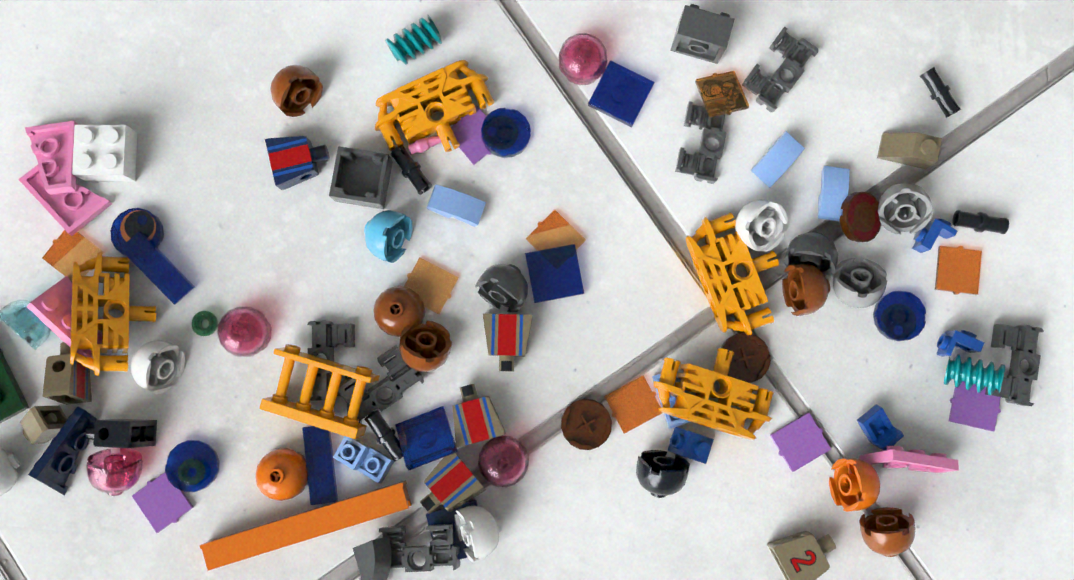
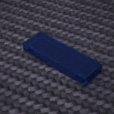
M138 231L120 248L174 305L195 288L142 231Z
M315 426L303 427L310 505L337 502L338 495L331 431Z

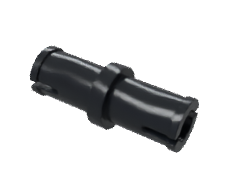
M935 67L920 75V78H922L932 94L930 95L931 99L936 100L946 118L961 110L949 92L950 87L948 85L945 86Z
M403 145L396 147L390 153L402 169V175L410 180L419 195L427 192L432 187V184L420 170V164L414 162Z
M957 210L952 219V223L956 227L972 228L974 231L981 233L990 231L1005 234L1009 228V220L1007 218L988 216L984 212L974 214Z
M378 410L372 412L364 419L377 436L376 441L378 444H382L394 462L406 455V449H404L395 436L396 431L393 427L390 428Z

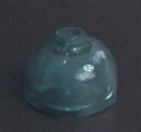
M17 300L9 303L0 310V320L36 350L49 337L51 329L33 311L27 308L30 303L29 301Z

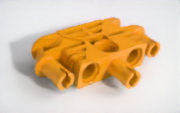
M460 60L401 86L376 100V106L380 107V111L378 112L375 131H381L389 151H393L396 148L392 141L393 139L398 147L404 145L395 127L397 123L400 124L409 144L437 132L445 152L452 151L448 141H451L455 150L460 144L454 135L451 125L459 122L461 117H465L467 114L471 116L477 113L468 91L472 89L480 109L487 108L484 98L488 106L495 103L485 84L488 77L468 68L466 60ZM463 72L467 78L460 79L458 75ZM393 106L394 110L388 114L387 107ZM435 112L444 113L442 119L438 121L432 120L431 116Z
M731 212L710 221L705 217L702 220V225L695 231V234L692 237L689 235L686 237L687 247L718 327L722 332L726 333L727 329H733L734 331H742L746 335H752L753 329L774 322L773 315L762 318V316L772 313L769 307L749 315L745 314V310L768 302L758 273L779 266L778 259L767 262V260L777 255L774 251H770L767 254L752 259L747 245L741 240L737 231L716 239V234L735 228V220L725 223L734 218ZM701 238H705L706 245L699 247L697 242ZM737 265L745 267L747 272L745 277L737 275L735 270ZM733 314L737 321H726V316Z
M101 251L97 253V257L89 259L83 264L78 265L77 261L73 262L70 364L73 365L77 361L93 370L97 376H99V371H128V355H100V353H107V350H112V353H117L118 350H122V353H127L129 348V321L156 322V306H129L130 274H127L129 273V257L102 256ZM95 269L93 276H81V272ZM102 272H124V277H120V273H114V277H110V273ZM99 283H103V295H98ZM98 307H104L103 319H98ZM112 309H118L123 315L116 318L112 317L108 312ZM98 330H102V344H97ZM78 350H91L92 358L89 356L85 357L77 352Z
M723 348L717 349L713 371L689 363L681 364L680 361H674L672 358H664L659 382H653L654 387L658 389L663 407L658 408V411L750 440L756 439L754 435L756 430H759L765 422L771 421L772 418L768 416L774 392H768L767 389L759 388L757 385L728 376L734 352H728L727 349ZM678 369L683 370V373H678ZM676 376L681 379L680 382L675 383ZM716 380L720 385L718 392L714 390V383ZM685 390L695 393L696 395L685 393ZM670 395L676 398L673 408L670 407ZM718 398V402H714L708 399ZM731 405L739 407L741 410L732 408ZM746 419H751L752 422L746 430L744 428Z

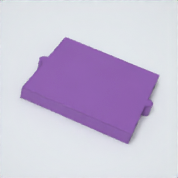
M478 106L476 107L477 113L461 117V120L451 127L460 144L459 148L473 165L487 154L491 155L493 150L484 141L482 134L483 127L489 119ZM494 128L487 130V135L490 137H494L497 133Z
M962 382L958 388L955 387L953 398L950 399L952 405L948 421L994 432L997 415L1001 412L999 409L1001 397L985 395L986 387H984L981 393H977L976 384H973L970 390H966L965 382Z
M809 412L770 435L779 449V456H783L792 472L831 450L822 435L823 430L818 428Z
M169 470L155 480L148 481L144 488L132 495L156 533H159L171 523H177L179 521L178 518L194 508Z

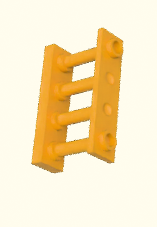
M286 344L283 348L274 349L273 354L285 357L276 394L263 398L259 409L353 439L364 436L367 425L359 423L357 417L366 382L379 381L380 375L373 374L372 369L368 367L357 366V368H353L300 352L301 348L295 345ZM299 361L308 364V369L300 400L294 403L288 401L286 394L294 363ZM318 368L332 372L324 406L320 410L311 408L312 405L310 404ZM342 375L356 379L349 410L344 418L336 416L335 411H333Z

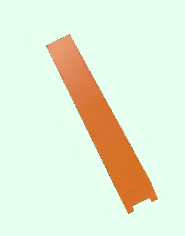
M406 480L203 543L199 546L202 549L207 570L209 571L408 509L412 504L406 487L407 482Z

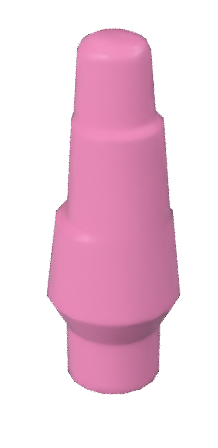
M439 136L418 139L413 144L408 145V149L411 155L423 153L430 147L441 143Z

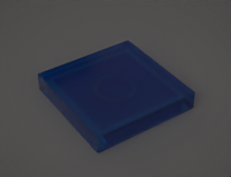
M610 60L588 102V106L632 128L655 82Z
M575 244L525 253L534 303L584 294Z
M443 406L395 424L408 471L458 452L446 410Z

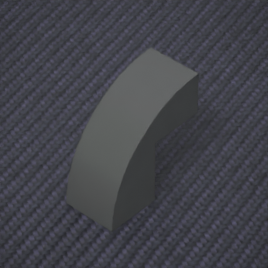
M389 536L371 540L353 548L361 580H387L392 557Z

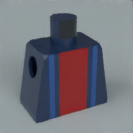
M307 136L265 139L275 186L281 190L319 175L316 162L330 159L327 146L313 147Z

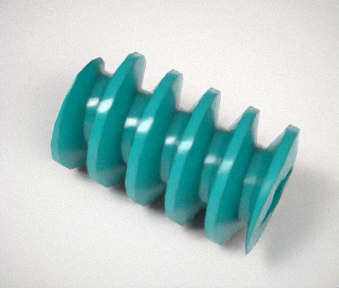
M429 15V22L424 18L419 19L420 27L415 23L410 24L412 32L406 28L402 29L403 38L395 33L393 35L394 43L388 38L385 39L397 62L401 60L407 65L408 55L414 60L417 59L416 50L425 54L424 45H427L432 50L433 40L442 44L440 33Z
M957 354L953 361L949 357L944 385H948L954 379L956 388L962 382H965L966 390H970L973 384H976L977 393H981L984 387H987L988 395L991 396L996 389L1000 393L1005 365L1001 364L996 371L993 362H990L984 368L983 361L979 359L974 366L972 365L971 357H968L962 363L960 355Z

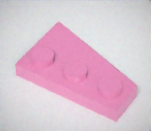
M75 121L25 127L32 143V151L38 161L37 167L44 188L50 195L76 191V176L72 175L75 125H78Z
M37 165L18 179L71 236L112 205L109 200L96 195L76 184V191L50 195L44 188Z
M66 276L31 301L27 308L70 347L72 283L68 276ZM100 330L97 333V344H102V333ZM78 350L77 352L85 357H92L91 350Z
M887 446L886 451L859 455L860 460L871 465L883 463V468L908 467V470L933 473L959 471L958 460L947 458V454L932 453L925 455L924 450H909L907 452L903 451L901 446Z

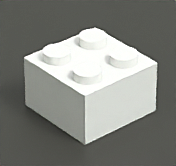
M75 125L72 175L84 181H136L138 133L127 125Z

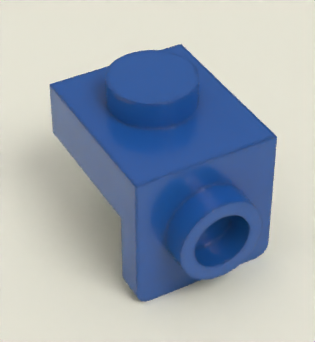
M933 219L923 229L916 232L914 236L916 242L912 249L919 253L929 251L938 235L948 239L955 236L958 231L952 228V224L944 219Z
M946 331L938 339L937 355L941 357L951 356L954 347L969 353L981 352L985 342L976 339L977 335L969 331Z
M878 405L873 406L857 419L869 442L883 451L887 450V446H894L904 437L902 431L893 427L883 408Z
M675 427L670 438L668 451L706 464L714 439Z

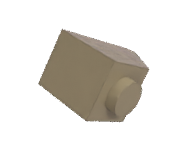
M883 133L877 158L927 169L938 162L942 138L922 133Z
M60 405L34 406L26 413L20 423L23 427L24 437L33 445L46 443L56 437L66 423L67 418Z

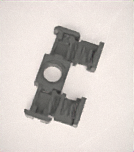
M786 27L782 29L769 47L773 52L777 50L783 54V59L786 57L772 78L769 79V76L764 77L761 75V70L758 69L760 65L756 64L742 83V86L756 96L758 95L756 102L760 105H767L766 109L769 112H774L778 108L775 106L776 102L784 92L788 93L805 71L802 67L810 56L813 55L815 57L818 53V48L802 38L798 41L786 33ZM783 38V40L781 41V43H780V44L778 45V47L776 48L775 45L778 44V43L780 42V40ZM785 69L790 70L793 73V80H783L781 71Z
M689 101L684 126L691 127V125L699 126L700 130L704 129L698 153L695 152L694 155L686 153L684 148L681 147L679 149L675 172L689 175L698 173L695 174L694 179L699 182L706 180L707 183L714 184L718 180V178H714L717 159H721L726 132H722L725 114H729L730 108L726 109L727 113L725 111L709 113L708 110L717 109L719 105L709 104L706 109V107L693 105V102ZM715 138L719 143L718 149H708L705 145L706 139Z
M326 320L308 322L307 325L312 326V348H308V354L317 356L323 353L327 360L334 362L333 347H337V344H344V347H355V324H333V322ZM318 368L311 401L325 400L331 375H329V373H332L331 371ZM342 376L341 382L345 380L347 376Z
M1003 324L994 325L991 347L1005 348V346H1010L1011 350L1018 349V351H1012L1009 375H1007V378L1003 377L1000 393L996 389L991 396L1005 398L1006 402L1021 406L1034 405V403L1030 402L1032 380L1038 379L1041 355L1036 354L1039 332H1044L1042 328L1030 325H1017L1016 327ZM1023 359H1026L1029 363V368L1026 372H1023L1020 367Z
M397 345L377 358L381 367L385 365L389 372H387L388 376L368 389V394L365 388L357 417L361 424L363 418L378 408L382 412L403 397L402 392L418 381L422 384L424 383L422 374L417 370L408 368L407 364L403 361ZM351 377L343 380L338 390L347 403V412L355 383L351 384L356 382V379ZM384 387L390 388L393 392L392 396L388 399H381L378 396L380 389Z
M453 523L426 526V530L433 532V540L430 542V545L408 546L405 548L404 546L407 545L406 542H403V534L406 533V526L379 528V532H382V537L389 536L392 556L390 568H405V572L432 571L434 566H453V570L459 568L460 559H457V555L460 553V548L457 544L451 548V544H454ZM416 551L422 552L425 556L423 566L416 565L413 560V555Z

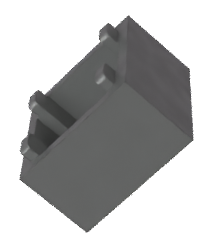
M695 4L685 5L670 51L718 64L727 48L735 19L730 18V15L721 12L716 14L699 9V6Z
M338 146L329 196L335 202L384 210L393 163L389 154Z

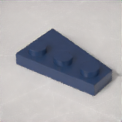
M77 406L28 475L65 496L68 489L65 483L70 473L75 474L78 464L75 463L80 451L86 449L89 439L86 437L87 427L90 424H95V421L98 419Z

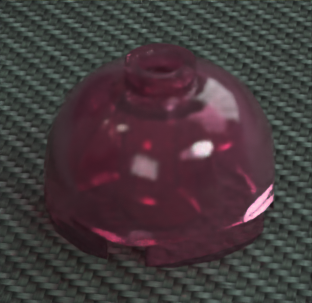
M577 33L569 37L561 46L558 55L559 69L571 83L590 85L605 72L608 62L607 50L603 42L595 35Z
M240 306L229 310L222 316L217 329V336L222 347L227 352L238 357H251L258 354L261 350L263 351L271 339L272 330L270 323L264 316L265 314L253 307Z
M502 435L491 438L483 445L479 453V470L485 480L496 487L516 485L524 478L529 467L527 449L520 440L512 436Z
M120 448L121 453H111V449L93 453L87 458L86 465L89 482L94 488L110 496L121 495L124 491L136 485L142 474L143 461L140 452Z

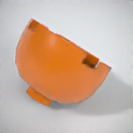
M288 448L272 450L266 454L257 465L255 473L256 484L261 493L270 499L280 501L292 499L302 493L310 476L309 465L304 456Z
M856 458L839 459L833 464L831 470L835 469L834 478L829 477L831 496L837 506L842 505L843 510L846 512L868 509L877 501L880 493V480L871 464Z

